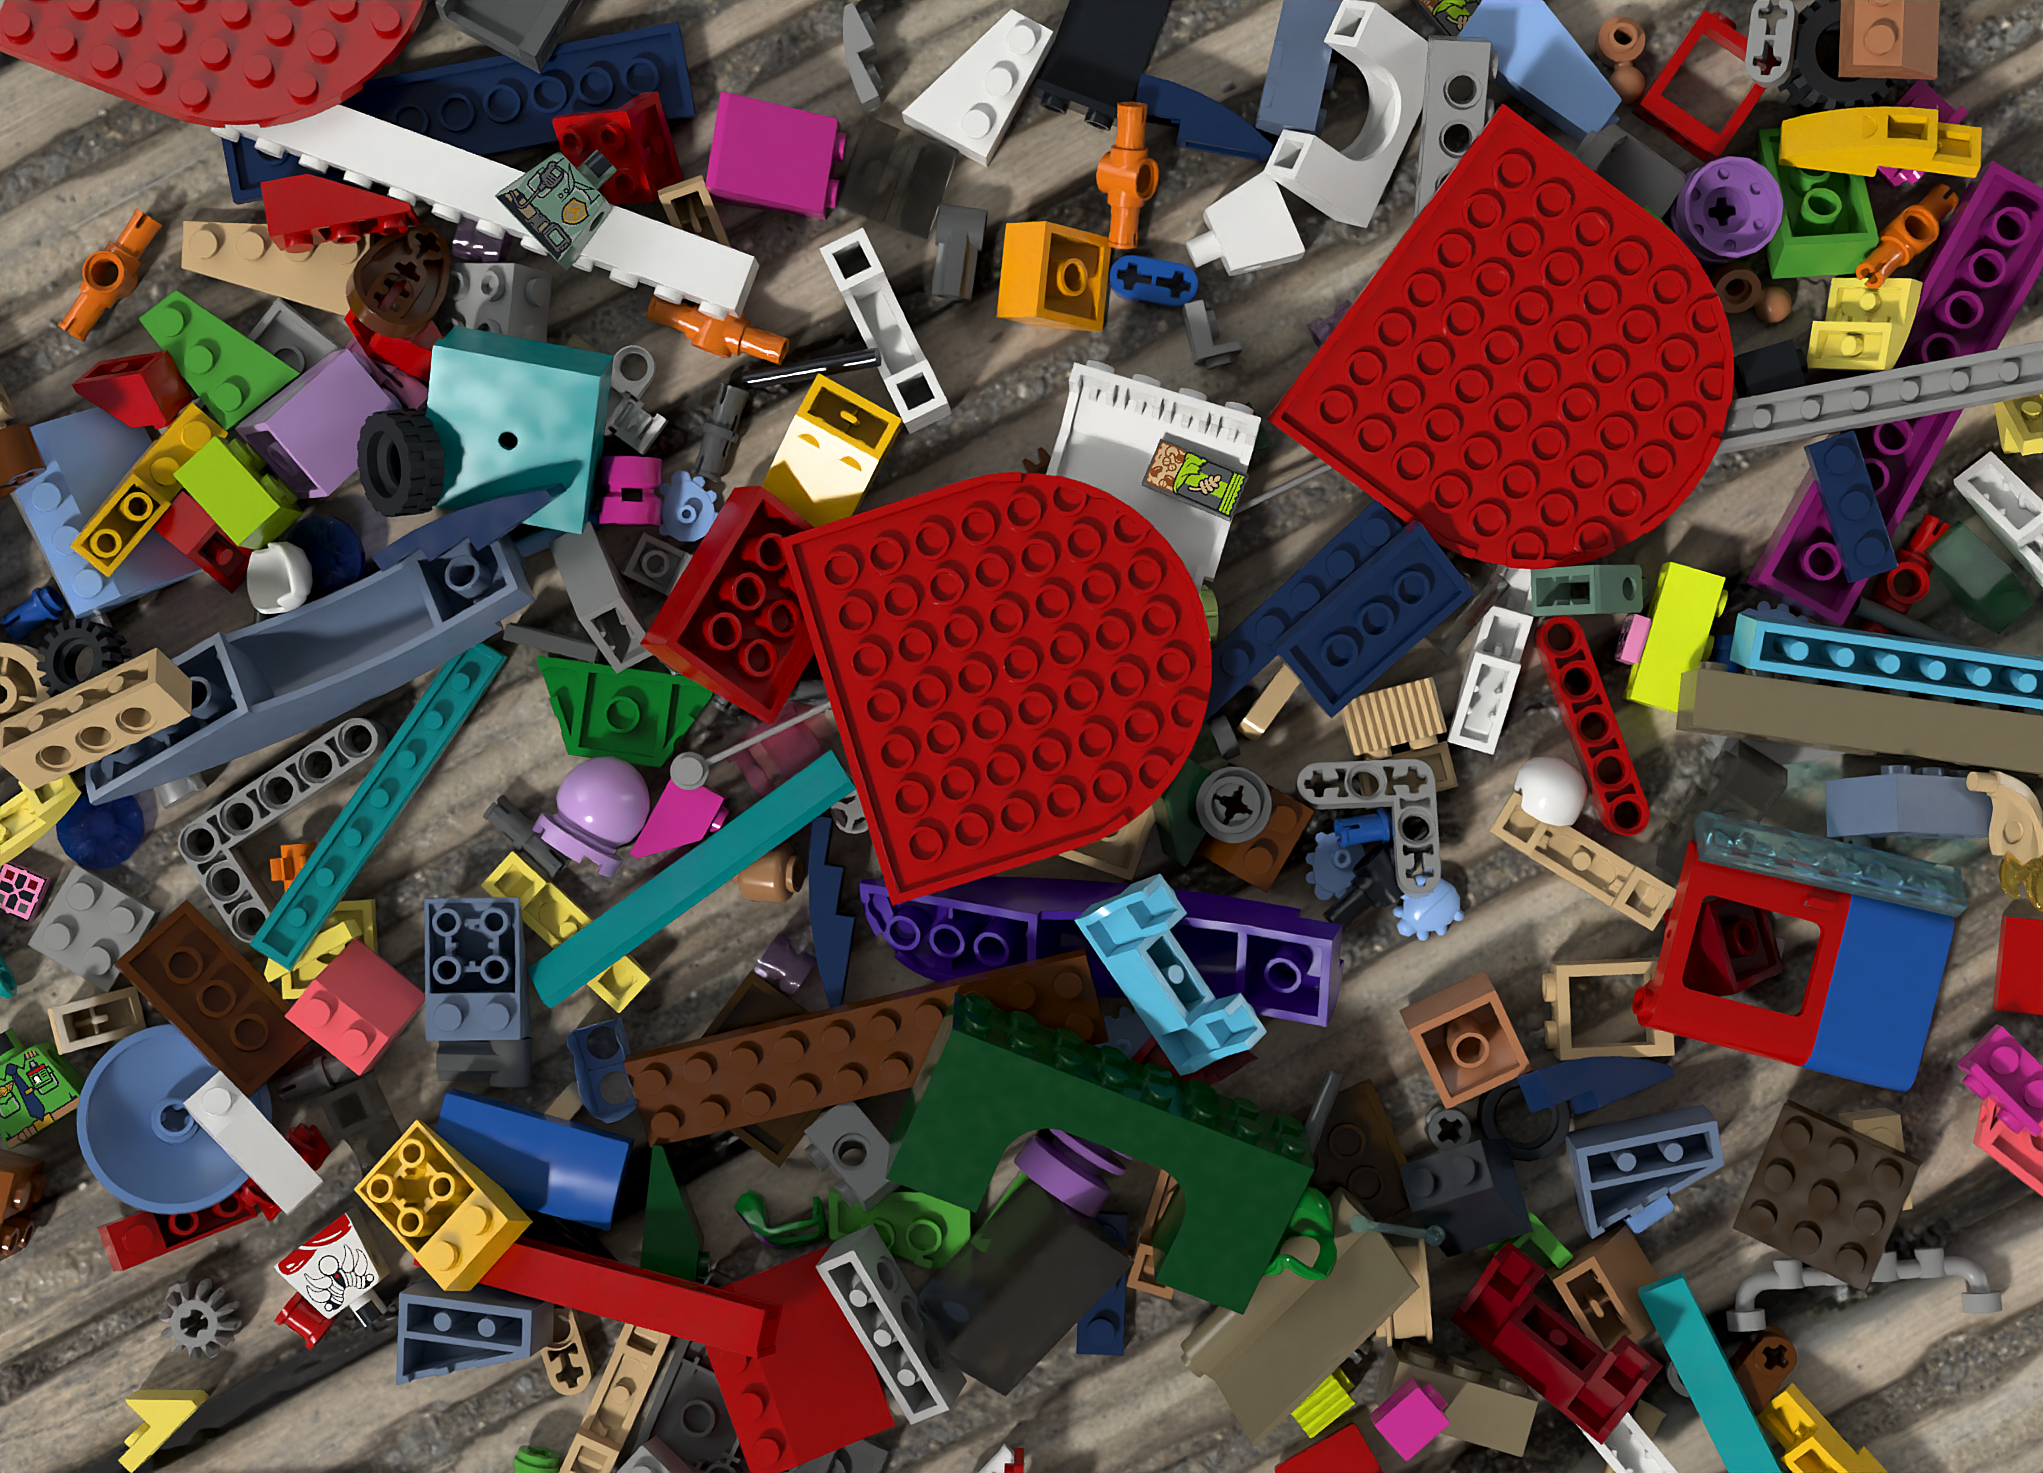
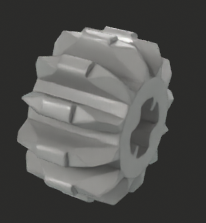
M203 1279L198 1287L191 1280L181 1284L180 1293L173 1291L166 1297L170 1308L162 1310L158 1318L170 1323L171 1326L161 1332V1337L165 1339L174 1335L177 1339L173 1345L172 1353H179L188 1346L190 1360L200 1358L203 1351L209 1358H214L220 1354V1345L229 1347L235 1341L231 1330L241 1327L242 1320L230 1315V1313L240 1306V1301L232 1300L226 1303L223 1298L228 1294V1286L222 1285L213 1293L211 1279ZM197 1311L203 1313L200 1317L201 1319L206 1317L208 1320V1324L203 1328L197 1325L200 1319L197 1321L193 1319V1314Z

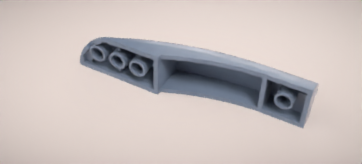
M507 533L495 543L477 551L469 538H467L447 554L431 562L423 551L419 549L400 564L384 572L380 570L330 595L271 619L225 635L218 632L175 657L171 661L192 680L191 716L175 725H170L137 743L130 744L104 756L97 762L87 764L85 768V781L90 803L96 806L161 786L240 758L302 733L412 681L504 629L500 620L535 601L523 572L527 565L514 541Z

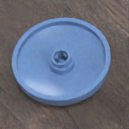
M172 1024L141 1030L118 1042L108 1050L92 1069L84 1084L76 1117L78 1141L83 1157L101 1185L113 1196L132 1207L146 1212L168 1215L197 1212L218 1204L240 1189L250 1177L196 1122L183 1104L218 1072ZM265 1084L249 1100L272 1124L270 1093L267 1084Z

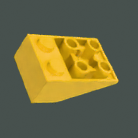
M818 373L795 414L762 487L815 528L856 514L905 424L896 415Z
M416 1120L354 1188L355 1192L444 1291H470L533 1222L503 1188L421 1120Z

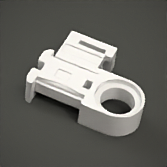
M630 345L620 349L614 356L604 436L611 437L614 435V433L609 431L612 426L617 430L616 436L642 455H645L668 423V420L658 413L653 418L641 409L644 403L639 399L655 377L656 363L653 356L646 349ZM632 354L643 356L648 365L646 375L638 381L625 379L621 372L623 360ZM634 396V397H636L639 401H638V402H635V401L632 400L631 398Z

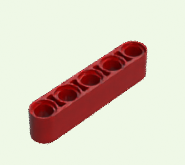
M1562 615L1547 618L1535 629V647L1600 821L1611 833L1624 836L1637 835L1644 831L1649 823V806L1583 630L1579 623L1571 617ZM1555 624L1562 625L1569 633V643L1561 651L1553 649L1547 639L1549 629ZM1572 668L1580 670L1586 679L1585 688L1578 695L1569 693L1564 686L1565 675ZM1590 712L1598 715L1602 721L1601 733L1594 739L1585 737L1580 726L1583 717ZM1606 757L1613 758L1619 768L1618 776L1610 783L1601 781L1597 773L1598 764ZM1628 801L1635 809V818L1630 825L1622 828L1617 825L1614 819V811L1618 804Z

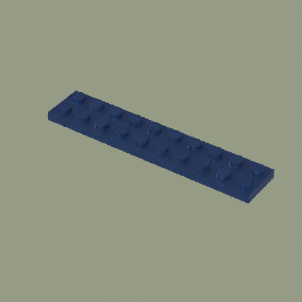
M678 22L558 44L540 74L506 55H499L367 80L362 84L363 89L339 104L484 158L557 145L559 142L552 123L553 118L556 116L617 109L644 92L658 91L667 124L697 118L681 27ZM240 135L238 142L221 137L233 202L237 205L263 200L260 182L310 174L341 184H349L343 180L345 174L331 168H328L326 174L312 171L299 164L301 157L287 152L283 153L282 158L271 156L254 147L256 141Z

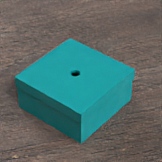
M454 326L444 339L439 338L433 344L426 418H430L434 424L435 431L438 432L440 437V445L444 453L445 476L443 478V492L439 496L440 500L433 507L456 511L469 504L511 491L562 483L567 491L532 515L523 524L582 535L587 527V520L596 507L600 459L603 451L614 355Z

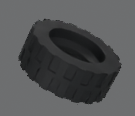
M415 408L374 412L373 416L366 418L365 425L361 427V435L357 444L359 477L368 501L370 500L376 512L379 511L382 516L390 518L424 514L432 511V507L437 505L440 500V493L443 492V478L445 476L443 449H441L438 432L433 427L434 424L430 418L427 419L425 417V413L421 410L416 411Z

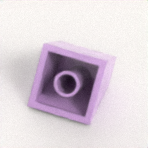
M347 348L328 354L242 421L235 429L246 442H249L267 460L268 463L266 465L294 489L299 496L298 500L329 496L359 468L357 465V444L361 435V427L365 425L366 418L373 416V413L377 411L402 409V405L394 394L385 388L381 389L370 376L372 370L365 359L356 352H350Z

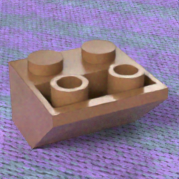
M1626 1223L1619 1225L1572 1253L1574 1257L1561 1269L1555 1264L1545 1269L1547 1277L1580 1332L1607 1354L1623 1335H1626L1635 1343L1654 1327L1639 1297V1288L1658 1281L1659 1278Z

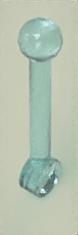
M1355 1215L1350 1220V1227L1357 1234L1369 1230L1425 1239L1432 1246L1441 1245L1446 1235L1444 1230L1436 1225L1429 1226L1426 1230L1368 1221L1363 1215Z

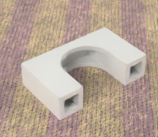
M1343 0L1324 42L1354 63L1365 77L1369 92V107L1364 126L1354 142L1340 152L1315 135L1283 129L1263 173L1333 220L1367 228L1423 107L1428 42L1377 3Z
M861 228L820 248L824 260L868 349L877 347L880 351L882 362L881 366L877 368L909 434L952 414L948 401L905 318L864 229Z

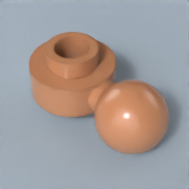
M1623 16L1611 18L1603 24L1595 40V51L1604 64L1613 67L1615 70L1610 75L1608 83L1622 99L1620 104H1632L1642 97L1646 88L1644 75L1633 66V63L1639 58L1645 46V33L1639 23ZM1618 33L1626 35L1629 39V44L1621 45L1617 43L1614 35Z
M1727 263L1717 269L1710 280L1726 312L1740 313L1753 306L1755 314L1759 319L1767 323H1777L1785 319L1791 311L1792 300L1789 293L1784 288L1776 285L1766 286L1761 289L1759 278L1753 269L1745 263ZM1739 279V283L1734 288H1726L1730 281Z

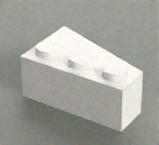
M1011 9L902 112L904 123L988 167L1053 45V31Z

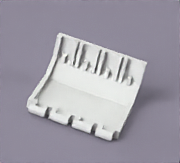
M1089 360L1086 365L1074 362L1069 378L1070 392L1046 475H1058L1084 482L1111 494L1132 507L1147 519L1169 542L1184 563L1198 594H1200L1204 579L1211 582L1214 581L1232 519L1230 522L1144 487L1142 486V480L1160 439L1246 474L1260 428L1261 417L1254 416L1252 408L1240 403L1226 402L1224 407L1207 402V396L1196 390L1180 388L1179 393L1160 388L1161 383L1149 376L1134 374L1133 378L1130 379L1114 374L1115 369L1098 361Z

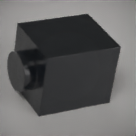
M1793 339L1733 357L1734 383L1739 399L1806 385L1804 376L1808 375L1807 360L1802 349L1795 348Z

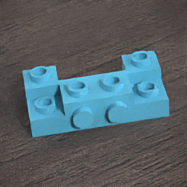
M1158 874L1131 884L1120 895L1092 904L1074 921L1179 1075L1182 1076L1196 1072L1223 1057L1251 1049L1267 1031L1257 1018L1253 1007L1245 1000L1241 993L1221 999L1215 998L1170 931L1187 912L1178 901L1174 890L1166 883L1162 875Z

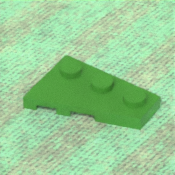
M177 290L139 318L162 350L169 351L179 372L227 432H232L242 421L303 375Z
M904 1186L896 1189L866 1214L858 1203L850 1207L835 1187L829 1188V1238L837 1240L873 1224L890 1254L912 1260L914 1265L930 1270L931 1267L954 1273L956 1278L971 1282V1211Z

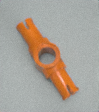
M1123 102L1117 104L1118 121L1115 144L1111 145V151L1103 155L1097 167L1096 180L1098 188L1102 193L1108 194L1107 204L1111 205L1108 246L1112 248L1133 249V247H1138L1140 207H1143L1145 201L1153 196L1158 186V164L1154 159L1148 158V147L1145 146V124L1148 105L1145 103Z
M1945 184L1933 186L1919 204L1906 208L1879 232V242L1876 249L1856 268V275L1860 281L1868 273L1872 274L1864 283L1865 286L1870 289L1880 288L1896 268L1906 266L1936 240L1939 235V223L1958 205V197L1955 192L1946 200L1943 198L1950 187Z
M136 208L133 216L115 243L109 241L103 251L93 253L85 260L82 268L84 280L78 287L82 292L58 326L65 331H69V334L78 340L85 342L86 337L106 307L112 309L118 299L128 297L135 290L138 283L137 270L142 264L139 258L163 225ZM116 264L119 276L112 285L105 287L102 281L103 272L108 266Z
M655 295L651 299L647 311V319L684 332L685 337L692 340L691 345L729 359L732 354L740 356L742 352L779 365L785 359L789 347V339L751 326V320L744 318V312H742L740 319L727 314L725 321L699 312L700 304L695 303L694 306L684 302L675 304Z

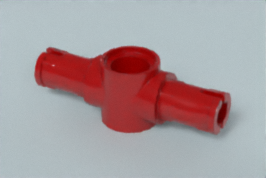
M1925 514L1922 523L1906 550L1900 549L1896 556L1899 568L1878 574L1876 579L1877 590L1872 600L1906 615L1911 605L1922 600L1927 594L1930 586L1929 575L1934 568L1931 562L1946 536L1951 532L1952 527L1945 522L1939 523L1940 519L1932 515ZM1901 570H1905L1912 578L1911 590L1904 596L1899 595L1893 587L1894 577ZM1866 619L1859 629L1861 631L1890 634L1891 632L1890 629Z

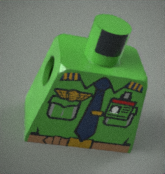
M13 1028L1 1033L0 1134L9 1150L26 1143L76 1112L86 1080L63 1054H58L57 1048L50 1041L38 1043L26 1050Z

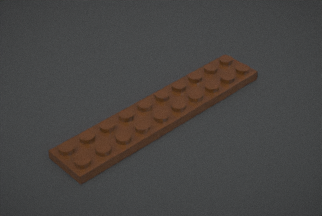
M1086 948L627 1055L624 1060V1066L633 1087L632 1092L635 1101H637V1108L649 1146L651 1148L653 1144L664 1145L913 1087L954 992L966 996L970 993L981 995L989 999L994 1007L1009 1013L1013 1011L1025 1012L1033 1016L1040 1025L1053 1030L1058 1028L1071 1030L1081 1036L1084 1042L1092 1045L1109 1042L1108 1031Z

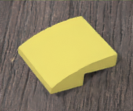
M1832 278L1825 321H1813L1807 354L1808 369L1870 372L1892 370L1909 336L1916 315L1923 282L1912 278H1887L1880 288L1870 289L1864 285L1869 278H1863L1861 281L1858 278Z

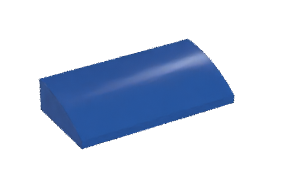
M454 1088L445 1093L436 1134L503 1188L518 1206L610 1231L635 1138Z

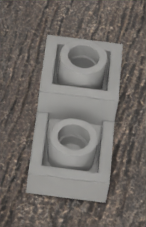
M852 2L844 6L843 41L849 72L858 99L866 113L881 105L877 91L884 88L880 76L872 62L866 65L862 63L877 54L873 40L880 36L868 12L866 11L859 15Z
M640 530L620 573L669 596L693 555Z

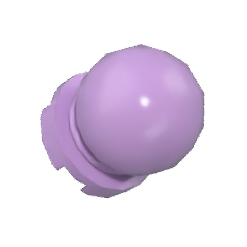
M613 756L593 757L578 764L563 778L556 796L558 813L554 815L546 812L541 813L532 830L539 834L543 833L541 839L578 863L581 862L585 855L600 865L597 873L612 878L623 862L620 856L616 854L615 847L631 842L644 828L651 804L646 782L629 762Z

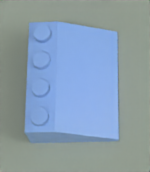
M95 407L30 427L47 470L15 490V493L76 619L90 620L203 571L152 527L110 577H106L69 547L108 495L152 444L144 426L131 428L100 407Z

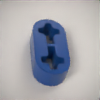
M1129 255L1118 259L1110 271L1112 291L1119 298L1128 301L1167 308H1183L1184 304L1194 300L1198 290V279L1195 272L1190 267L1180 263ZM1128 266L1137 267L1138 276L1152 279L1151 285L1135 283L1133 290L1124 289V281L1117 279V274L1126 273ZM1174 274L1183 275V283L1190 285V291H1182L1179 298L1170 297L1171 290L1167 287L1156 286V280L1172 281Z

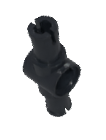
M1422 819L1405 836L1413 841L1423 840L1429 834L1428 824ZM1438 828L1440 842L1444 838V835ZM1390 843L1387 847L1384 844H1380L1369 851L1352 870L1355 875L1350 881L1352 887L1323 913L1328 922L1342 925V934L1371 906L1375 909L1380 904L1383 907H1387L1404 895L1398 887L1396 880L1394 843ZM1430 848L1418 852L1403 849L1405 856L1414 853V867L1410 873H1405L1407 878L1414 879L1412 874L1417 870L1415 864L1421 860L1423 853H1428L1431 850Z

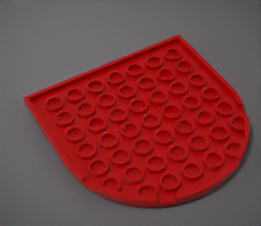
M5 0L0 10V52L188 123L214 128H225L226 125L258 124L260 128L292 123L317 115L360 92L363 89L362 84L376 74L385 64L389 66L397 58L419 25L429 0Z
M1502 103L1268 415L1267 420L1408 524L1413 520L1420 522L1434 541L1442 547L1470 559L1475 558L1488 563L1505 565L1508 568L1549 569L1567 567L1616 552V549L1655 529L1676 511L1706 473L1721 442L1720 437L1725 426L1729 405L1731 406L1734 358L1729 324L1721 300L1716 294L1708 275L1696 256L1676 234Z
M1022 472L988 474L959 481L780 539L892 906L1065 853L1105 838L1123 828L1146 811L1165 792L1190 756L1201 732L1212 684V649L1205 610L1190 574L1169 542L1147 519L1111 494L1084 482L1058 475Z

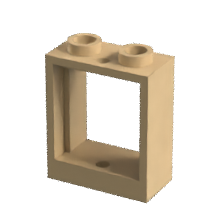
M1659 957L1549 962L1550 973H1545L1542 976L1543 998L1545 1002H1551L1552 1020L1545 1021L1544 1023L1546 1048L1553 1049V1056L1559 1060H1575L1600 1056H1622L1629 1058L1675 1056L1674 1034L1646 1027L1647 1042L1572 1045L1569 977L1644 974L1645 986L1649 980L1654 979Z

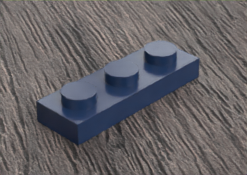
M1852 430L1804 446L1847 582L1853 583L1899 568L1855 431Z
M1099 1211L1095 1218L1083 1213L1080 1214L1076 1354L1123 1356L1127 1212Z

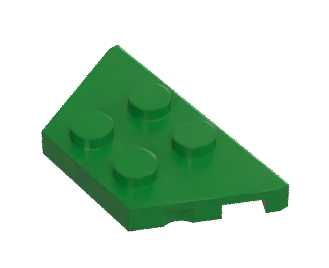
M538 656L537 658L539 670L542 671L551 697L549 700L554 715L558 718L562 730L561 736L568 755L587 758L613 756L630 764L664 768L714 695V692L694 681L691 682L689 678L682 675L672 676V674L631 668L616 674L610 665Z

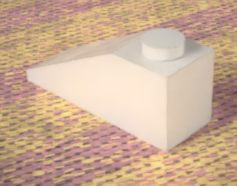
M221 1071L183 1103L196 1122L287 1216L324 1184L315 1171Z

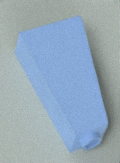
M1482 0L1458 36L1487 38L1491 42V50H1498L1497 76L1495 80L1490 81L1580 144L1590 131L1593 130L1598 133L1613 123L1616 124L1620 119L1613 112L1622 99L1543 0Z

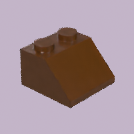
M1229 762L1228 765H1227V767H1234V766H1235V765L1231 764L1230 762ZM1267 784V787L1273 799L1270 821L1257 837L1241 843L1223 842L1211 836L1203 828L1197 817L1182 843L1265 893L1270 889L1314 813V810ZM1242 786L1241 791H1237L1234 797L1217 796V799L1222 800L1223 804L1229 807L1227 824L1236 813L1252 814L1253 812L1247 808V805L1242 803L1244 786Z

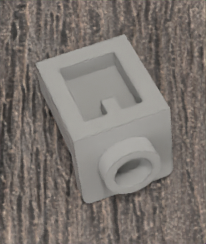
M1203 300L1184 304L1182 315L1194 365L1206 362L1207 370L1234 364L1233 356L1239 355L1243 350L1242 341L1237 340L1214 346L1212 339L1219 338V329L1214 311H1206Z

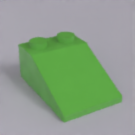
M1780 128L1758 129L1756 134L1758 164L1766 167L1778 182L1783 199L1781 223L1772 240L1765 245L1771 278L1856 274L1857 266L1876 249L1879 242L1864 176L1778 165Z

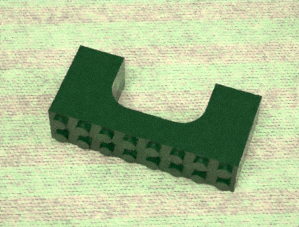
M954 992L890 1137L886 1179L976 1213L1003 1153L1016 1138L1037 1129L1048 1128L1068 1132L1166 1171L1177 1181L1178 1184L1152 1236L1155 1282L1244 1315L1315 1170L1307 1128L1292 1116L1286 1114L1274 1116L1264 1112L1254 1102L1246 1098L1235 1097L1231 1099L1216 1093L1214 1088L1202 1081L1190 1080V1082L1174 1077L1169 1070L1155 1063L1143 1065L1130 1060L1125 1053L1115 1047L1103 1045L1099 1048L1084 1042L1081 1036L1065 1028L1053 1030L1040 1025L1033 1016L1025 1012L1013 1011L1009 1013L994 1007L989 999L981 995L970 993L966 996Z

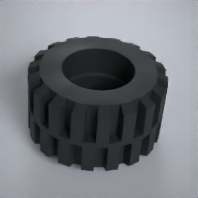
M1815 0L1798 14L1793 68L1789 78L1779 85L1778 89L1780 92L1786 89L1789 91L1791 97L1786 102L1792 108L1798 103L1805 107L1801 113L1802 115L1837 109L1872 107L1890 92L1889 88L1898 81V79L1858 77L1855 81L1842 82L1832 79L1822 71L1816 59V43L1821 35H1840L1841 0Z

